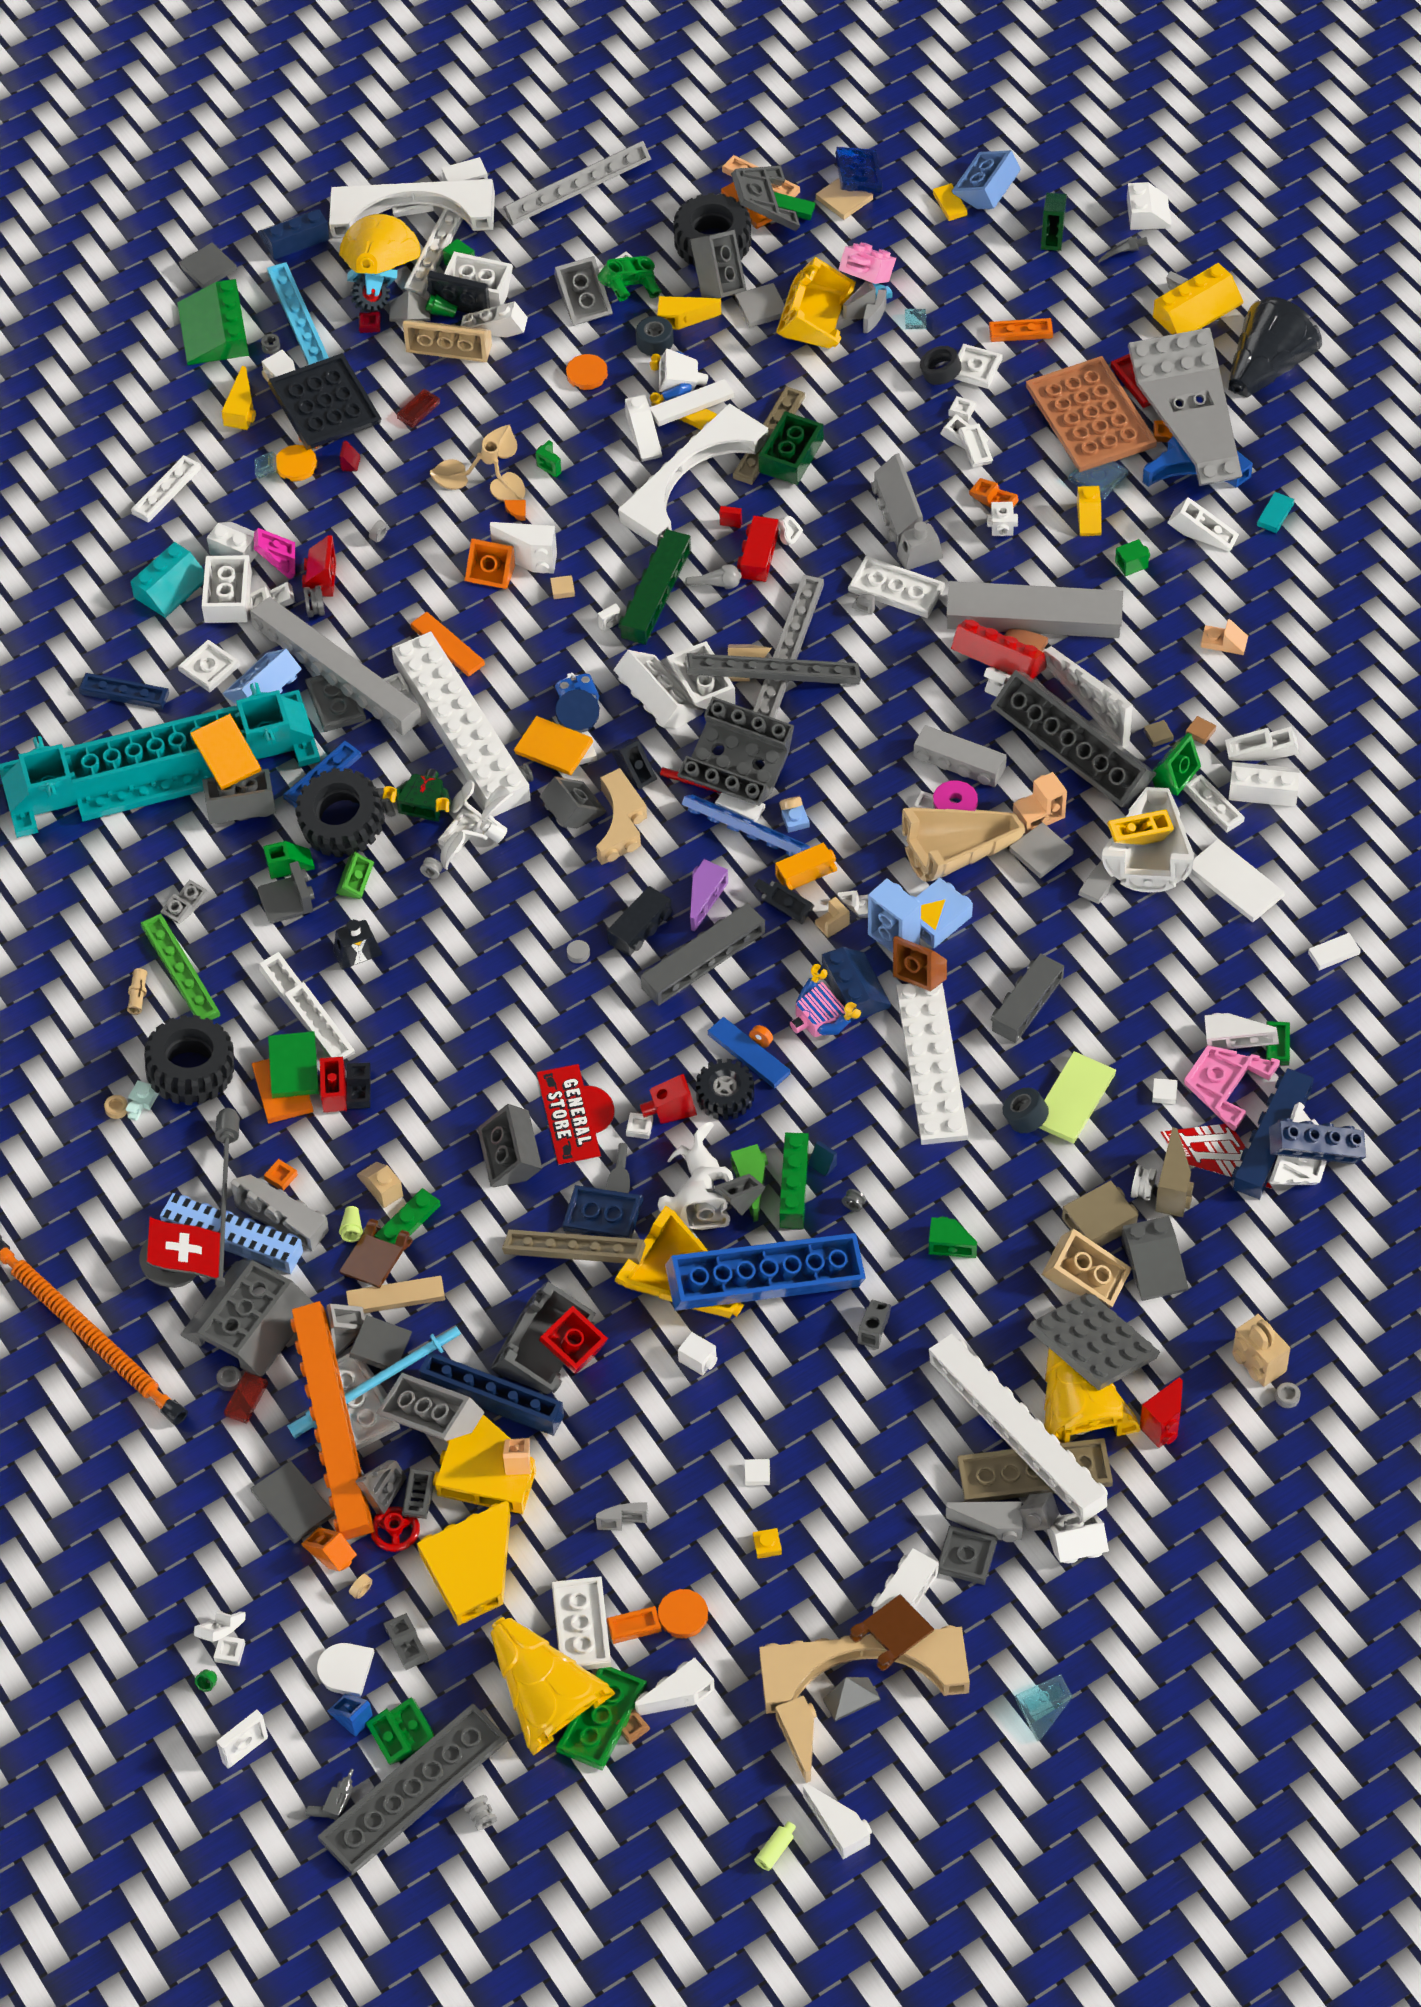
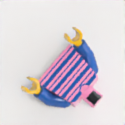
M819 964L812 966L811 974L813 977L808 979L796 1001L797 1018L790 1021V1026L796 1034L807 1029L813 1037L837 1035L851 1022V1018L857 1019L861 1015L860 1010L854 1009L857 1006L855 1003L848 1002L844 1007L823 982H818L819 979H825L828 975L825 969L819 975L817 974L821 967Z

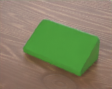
M354 852L347 860L336 894L361 899L374 861Z

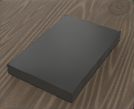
M318 675L305 679V684L324 732L366 720L363 708L351 697L345 696L339 688L330 685L324 676Z
M289 1461L250 1488L252 1494L294 1544L335 1516L334 1511H332L330 1506L292 1461Z

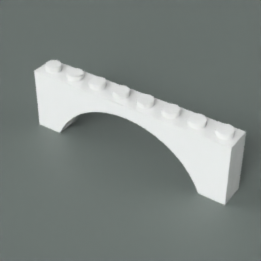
M481 179L332 187L329 218L332 238L344 237L347 230L356 221L365 216L379 214L395 206L429 204L448 209L462 217L473 231L493 230L495 202L493 180Z
M729 403L717 413L715 418L707 422L697 435L692 436L689 442L679 449L672 459L665 462L655 475L650 476L648 481L641 488H638L628 501L620 505L618 509L620 523L657 547L658 539L663 537L666 529L672 530L666 506L670 492L682 475L698 463L715 456L729 453L756 454L769 439L768 428Z

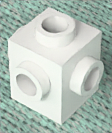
M991 502V514H987V527H991L992 536H1013L1014 527H1018V514L1013 512V502Z

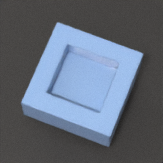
M803 805L781 810L788 833L810 827V822Z

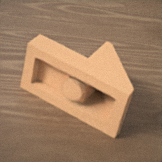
M1228 619L1226 629L1205 625L1201 647L1244 655L1248 635Z

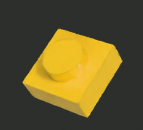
M777 1528L753 1532L757 1559L782 1555Z

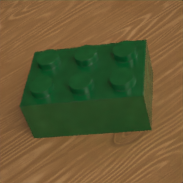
M785 411L758 455L759 472L798 485L824 441V424Z

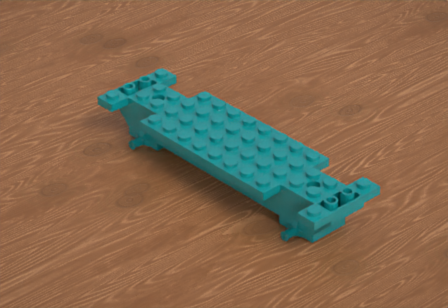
M254 682L255 688L253 683L250 684L252 695L236 700L237 706L63 748L62 744L44 746L41 736H38L39 743L37 738L34 737L35 749L18 754V760L0 764V776L16 837L39 833L34 815L78 805L83 822L204 791L202 779L213 778L214 776L190 733L228 714H231L256 760L294 751L299 767L321 762L300 691L296 690L280 694L279 690L261 692L259 684Z

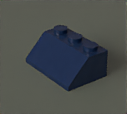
M320 209L312 210L258 230L260 238L274 260L330 239L328 222Z
M841 947L822 954V970H827L828 975L826 979L832 991L844 1007L848 1002H853L857 1005L854 1009H858L861 1012L860 1017L857 1019L891 1008V1003L864 952Z

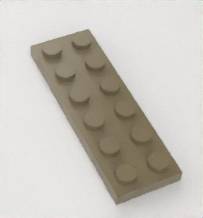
M1104 1438L1060 1443L1065 1450H1069L1074 1455L1076 1462L1081 1467L1085 1466L1089 1470L1092 1478L1097 1483L1100 1482L1104 1487H1111L1113 1485ZM1013 1449L957 1456L964 1502H988L1028 1497L1029 1494L1055 1493Z

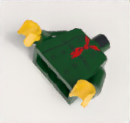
M427 769L424 776L413 774L408 781H405L397 788L386 786L383 789L382 799L389 798L393 803L397 800L399 814L439 822L441 810L449 812V808L452 805L449 792L443 787V781L438 779L439 773L434 769Z

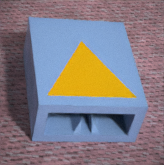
M938 878L916 897L921 903L920 938L933 948L937 947L972 917L973 903L967 896L961 895L951 883H946L941 878Z

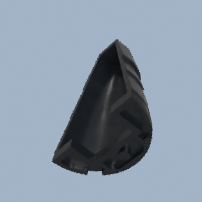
M1265 297L1264 300L1255 301L1245 315L1237 352L1233 358L1228 390L1247 398L1274 382L1277 377L1291 370L1298 363L1318 352V349L1322 346V337L1318 326H1313L1310 322V316L1299 306L1285 299Z

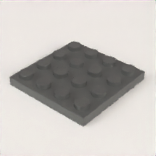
M1085 1293L1032 1321L1028 1327L1030 1332L1097 1390L1107 1387L1154 1361L1160 1353L1151 1342L1142 1337L1132 1326L1128 1325L1093 1294Z

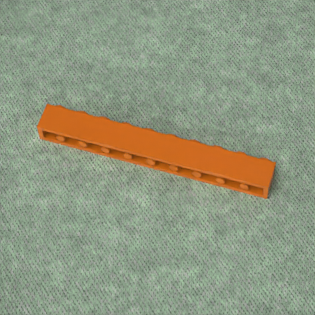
M320 1301L292 1309L293 1318L290 1319L293 1332L297 1333L298 1336L295 1346L298 1354L302 1355L303 1362L300 1363L302 1375L307 1378L308 1384L304 1385L308 1399L311 1398L312 1401L309 1411L312 1420L316 1421L317 1428L314 1429L315 1438L318 1443H321L322 1451H319V1457L322 1465L326 1466L327 1473L324 1474V1480L327 1488L331 1489L332 1496H329V1503L332 1511L335 1510L337 1517L333 1520L335 1530L340 1532L346 1540L375 1532L368 1500L356 1483V1480L362 1476L326 1309Z

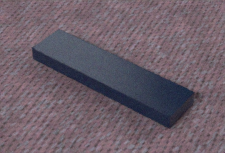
M85 673L79 687V693L163 710L169 696V688Z

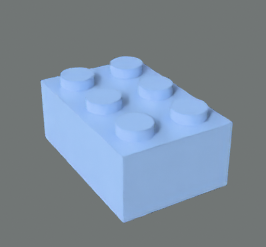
M886 878L868 894V935L892 953L893 938L895 936L918 945L920 944L921 903L915 896H910L903 891L899 884L893 883Z

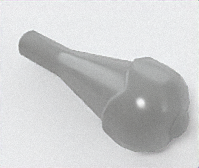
M728 564L702 576L687 577L685 581L687 586L705 584L732 589L738 586L742 575L736 566Z

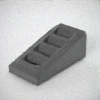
M410 1468L402 1516L427 1519L434 1488V1471ZM415 1482L427 1483V1486L415 1485ZM413 1490L426 1491V1493H413ZM411 1498L424 1499V1502L411 1501ZM410 1506L423 1507V1510H422V1511L409 1510V1507H410Z

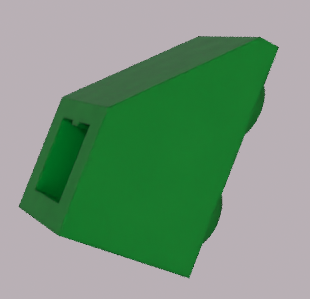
M287 841L263 846L271 879L291 875L289 863L298 861L301 869L306 871L315 869L311 852L308 848Z

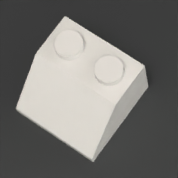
M1149 182L1128 183L1127 207L1130 230L1171 228L1168 196Z
M233 522L217 523L207 536L209 553L213 556L249 555L251 563L258 554L254 550L255 531Z
M1075 1513L1058 1516L1051 1528L1047 1529L1054 1554L1060 1563H1074L1078 1561V1558L1086 1556L1095 1558L1101 1556L1103 1552L1109 1551L1104 1523L1097 1514L1086 1522H1083Z

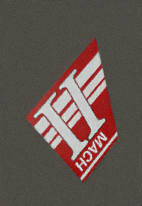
M1226 1124L1178 1129L1189 1165L1232 1177L1236 1166H1241L1242 1161H1240V1158L1246 1147L1236 1131L1230 1129ZM1172 1130L1161 1132L1167 1143H1169ZM1268 1182L1266 1187L1273 1189Z

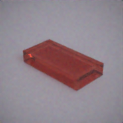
M423 389L397 413V419L414 428L440 404V398Z
M245 1372L224 1411L225 1416L247 1424L268 1385V1381Z

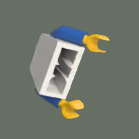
M666 349L662 357L659 354L651 356L650 367L654 371L659 370V392H662L661 395L656 392L650 395L652 406L663 403V400L668 401L692 392L696 385L706 386L708 375L698 372V362L696 359L686 356L681 351H672L670 349Z

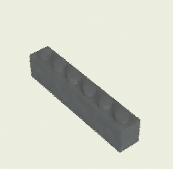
M748 903L736 908L729 916L718 920L713 927L699 933L694 940L688 944H683L672 955L664 957L660 963L646 969L641 975V989L660 1006L765 933V920Z

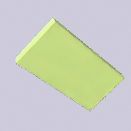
M1074 1051L1044 1100L1049 1108V1114L1039 1129L1074 1144L1114 1078L1116 1069Z

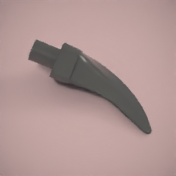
M1135 236L1129 238L1126 242L1105 253L1098 263L1120 252L1139 251V247L1148 245L1147 237L1138 239Z

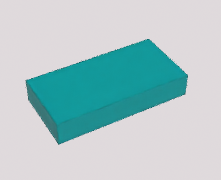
M1274 492L1261 514L1257 526L1277 533L1293 507L1295 499Z

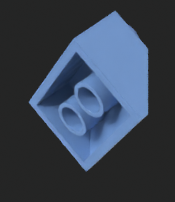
M1012 150L979 152L953 188V194L976 209H994L1021 170Z

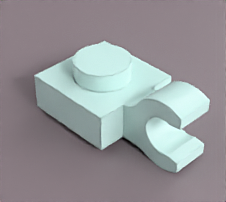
M139 1080L136 1082L128 1096L129 1104L126 1111L130 1112L128 1115L129 1119L137 1121L143 1108L151 1109L159 1093H156L151 1088V1084Z

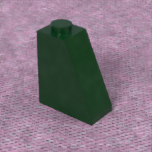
M1046 193L1041 249L1058 251L1062 249L1067 194Z

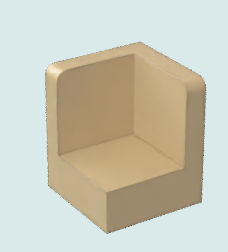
M836 897L828 901L829 912L815 920V925L827 938L850 925V911Z

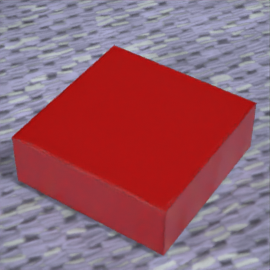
M721 506L719 511L720 525L741 528L742 508Z

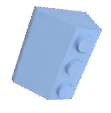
M287 649L268 652L226 689L223 695L236 704V700L252 695L250 684L253 683L255 688L254 682L259 684L261 692L279 690L281 693L283 691L282 687L285 684H290L297 678L296 674L301 670V667Z

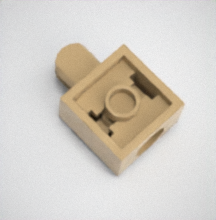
M1257 1314L1236 1329L1232 1353L1236 1362L1246 1367L1251 1378L1256 1382L1259 1381L1265 1387L1287 1371L1290 1347L1273 1330L1271 1325Z

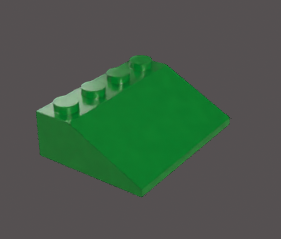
M236 279L215 282L177 302L187 365L249 356Z

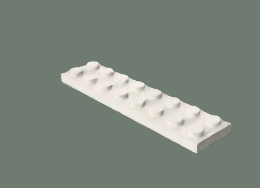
M911 983L896 985L921 1145L968 1140L943 983L932 991Z

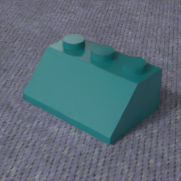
M174 542L130 581L133 596L166 618L204 584L205 570L190 551Z

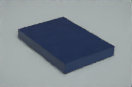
M575 1185L562 1228L564 1231L593 1236L632 1239L643 1203L642 1195Z

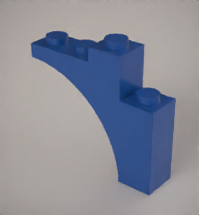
M1174 436L1168 441V450L1144 467L1142 482L1149 487L1160 480L1172 476L1197 475L1194 463ZM1238 451L1242 477L1225 481L1235 488L1251 478L1253 463Z

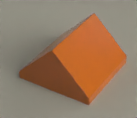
M471 538L465 581L507 589L515 568L514 546Z

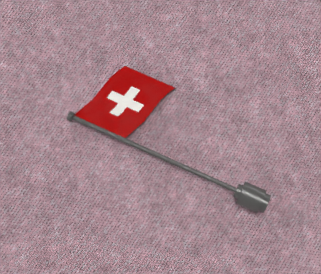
M224 1108L216 1116L215 1137L218 1141L224 1143L220 1233L198 1226L167 1223L152 1217L149 1218L147 1264L162 1270L190 1273L216 1280L215 1284L218 1287L225 1285L223 1266L229 1144L237 1141L239 1138L240 1118L234 1109Z

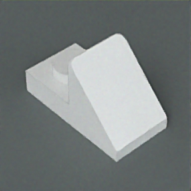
M994 667L986 668L984 677L989 679L985 692L997 697L1011 675Z

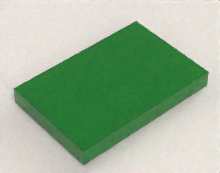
M315 1031L268 1036L272 1098L319 1094Z

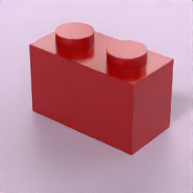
M343 1056L320 1058V1089L323 1112L347 1111L346 1071Z

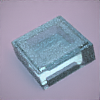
M905 309V329H926V309Z
M273 451L254 459L255 475L259 479L277 471L276 454Z

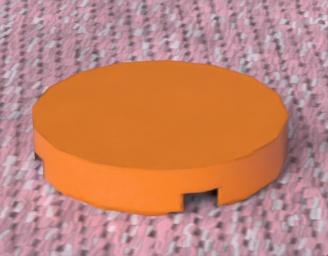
M579 355L574 357L566 367L567 380L572 386H578L582 390L595 389L603 384L605 378L607 379V364L596 355Z
M678 1589L670 1592L662 1599L658 1607L661 1627L665 1632L667 1631L676 1638H689L697 1635L708 1621V1607L705 1600L698 1593L689 1589Z

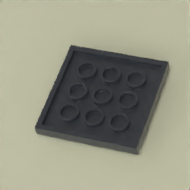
M343 353L276 376L268 381L269 387L306 450L381 423L382 418Z

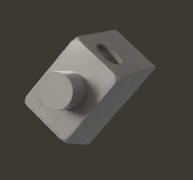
M920 521L915 523L913 529L902 533L897 557L904 569L911 570L943 559L939 538L931 524Z

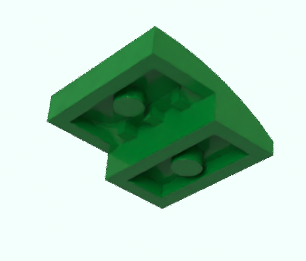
M412 1697L393 1710L385 1709L366 1722L389 1765L409 1758L435 1736L418 1704Z

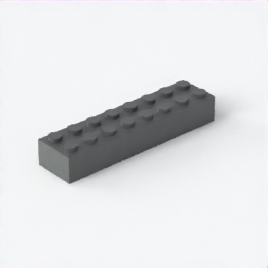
M1015 670L990 706L1120 807L1130 809L1156 775V772L1026 673Z

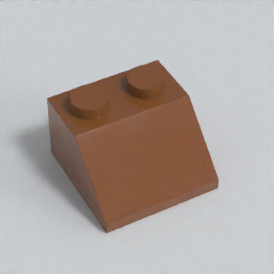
M898 936L893 938V977L928 991H932L947 979V960L931 949Z

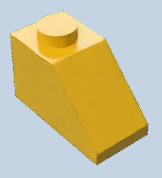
M1099 486L1078 487L1077 512L1080 536H1099L1102 534Z

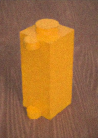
M823 842L776 862L775 875L780 884L793 890L836 872L837 867L834 863L836 862L834 852L831 849L828 850Z

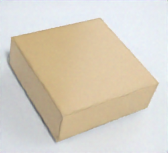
M572 575L550 578L553 599L575 597Z

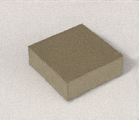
M1165 720L1144 726V733L1152 747L1173 741L1174 736Z

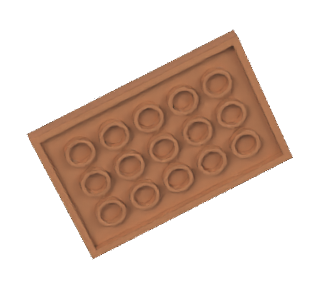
M1103 356L1026 381V388L1079 473L1157 446L1156 439Z

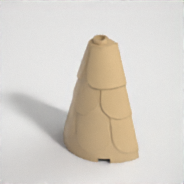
M914 807L904 808L902 812L903 836L907 835L906 841L908 843V846L905 847L906 853L914 872L925 882L942 878L986 856L990 857L1018 841L1025 833L1024 824L1015 813Z

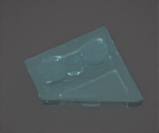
M1061 1674L1015 1696V1700L1037 1742L1043 1738L1073 1696Z

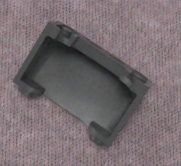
M548 1281L528 1300L490 1369L503 1377L542 1393H555L562 1383V1380L559 1379L561 1376L559 1372L563 1363L539 1341L540 1337L572 1306L593 1325L594 1322L592 1320L596 1313Z

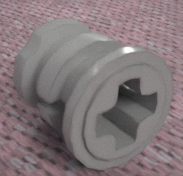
M486 1795L472 1799L464 1807L466 1812H471L470 1818L473 1822H476L475 1827L477 1830H483L497 1821L496 1815L491 1813L492 1808L490 1804H486L488 1800Z

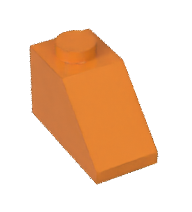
M319 1527L301 1543L307 1551L328 1569L342 1571L348 1568L352 1563L351 1560L357 1555L340 1532Z

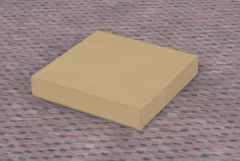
M843 174L816 193V200L845 220L873 200V194L848 175Z

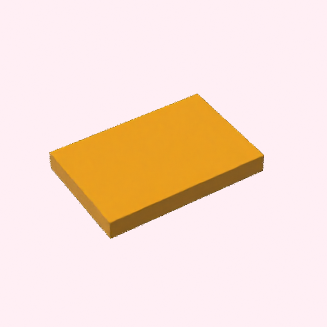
M231 714L190 733L221 790L261 771L258 761Z
M536 716L514 748V751L517 755L571 776L592 745L593 739L590 736Z

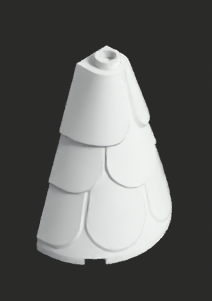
M1146 787L1130 807L1129 813L1126 816L1130 817L1166 809L1174 830L1163 841L1145 845L1115 843L1113 837H1111L1103 848L1102 861L1106 871L1111 877L1115 876L1120 880L1121 885L1140 892L1166 891L1176 887V883L1181 880L1184 881L1192 870L1194 852L1186 836V830L1180 819V812L1169 788Z

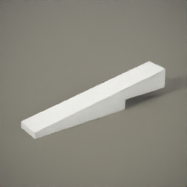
M279 952L259 963L261 974L308 1032L315 1031L316 1042L329 1057L343 1056L344 1060L355 1053V1050L304 982L301 983Z

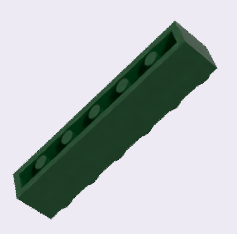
M666 529L663 537H659L657 550L655 553L652 552L649 566L643 570L642 581L635 587L633 600L628 601L626 614L621 616L618 628L621 629V638L646 645L691 551L690 535Z

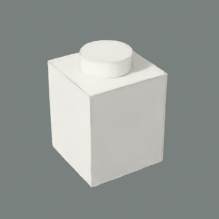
M691 1332L678 1349L679 1362L703 1376L707 1369L711 1370L717 1362L716 1346Z

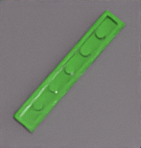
M162 914L141 922L143 931L193 1015L200 1016V1019L204 1020L205 1018L213 1020L219 1017L220 1012Z

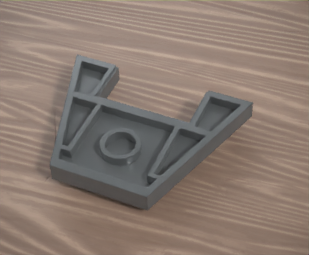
M781 166L739 168L731 173L742 206L794 231L798 230L800 224L796 212L778 207L771 185L782 186L785 182Z

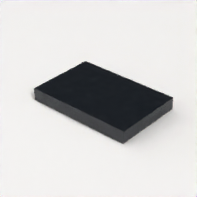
M429 271L427 275L429 296L430 294L434 296L437 294L457 306V311L474 313L490 308L488 284Z

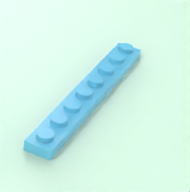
M287 262L268 267L267 272L307 364L310 365L329 358Z

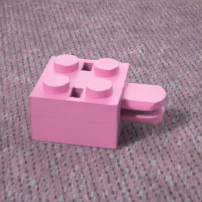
M862 242L860 244L854 243L853 246H845L838 270L874 284L889 282L896 258L890 256L891 253L881 249L879 251L873 250L869 244Z

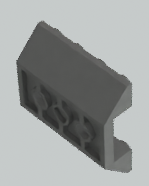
M712 696L704 714L706 725L692 756L685 757L677 776L760 806L772 793L788 757L794 725ZM723 746L725 748L724 752L721 755H714L713 750L715 747ZM756 761H764L765 765L762 769L756 770L753 768Z
M254 1260L236 1261L223 1277L225 1278V1285L222 1287L216 1286L182 1331L181 1336L200 1347L206 1341L239 1359L241 1369L261 1379L295 1334L290 1319L293 1318L292 1309L314 1302L292 1280ZM258 1287L266 1289L264 1293L259 1295L254 1294L253 1290ZM232 1323L238 1325V1328L234 1331L225 1329L227 1325Z

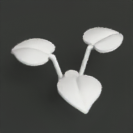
M468 780L463 785L462 790L454 797L450 811L456 813L464 804L465 807L483 821L480 825L482 833L461 830L459 833L454 832L444 844L440 856L441 864L446 870H448L449 862L462 846L465 835L480 837L484 840H487L489 837L496 843H499L504 838L507 828L496 821L491 814L509 797L514 795L504 786H498L487 799L485 809L481 814L467 802V799L474 791V782Z

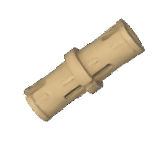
M141 968L134 969L132 983L128 988L130 997L127 1011L135 1015L142 1012L143 997L146 996L147 992L145 983L148 973Z

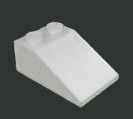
M490 522L491 541L514 546L515 564L531 572L554 574L557 557L555 526Z

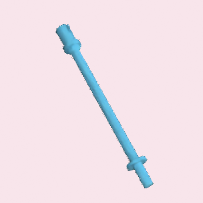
M457 1326L437 1338L434 1334H431V1342L345 1393L346 1404L436 1349L440 1353L444 1352L441 1346L461 1335ZM309 1410L305 1412V1416L287 1425L295 1439L311 1428H317L316 1421L312 1420Z

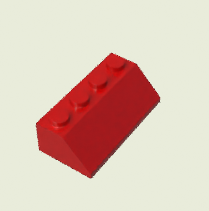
M966 619L956 628L951 649L1010 675L1017 670L1026 673L1033 679L1047 667L1044 652L1037 650L1033 645H1025L1018 642L1014 637L1004 636L993 628L979 625L974 620Z

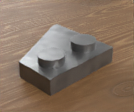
M388 1460L358 1478L356 1483L376 1514H385L407 1476L397 1461Z

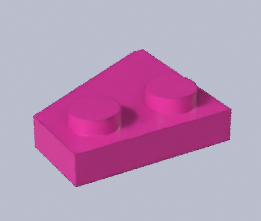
M258 528L254 532V550L287 578L292 579L295 576V542Z

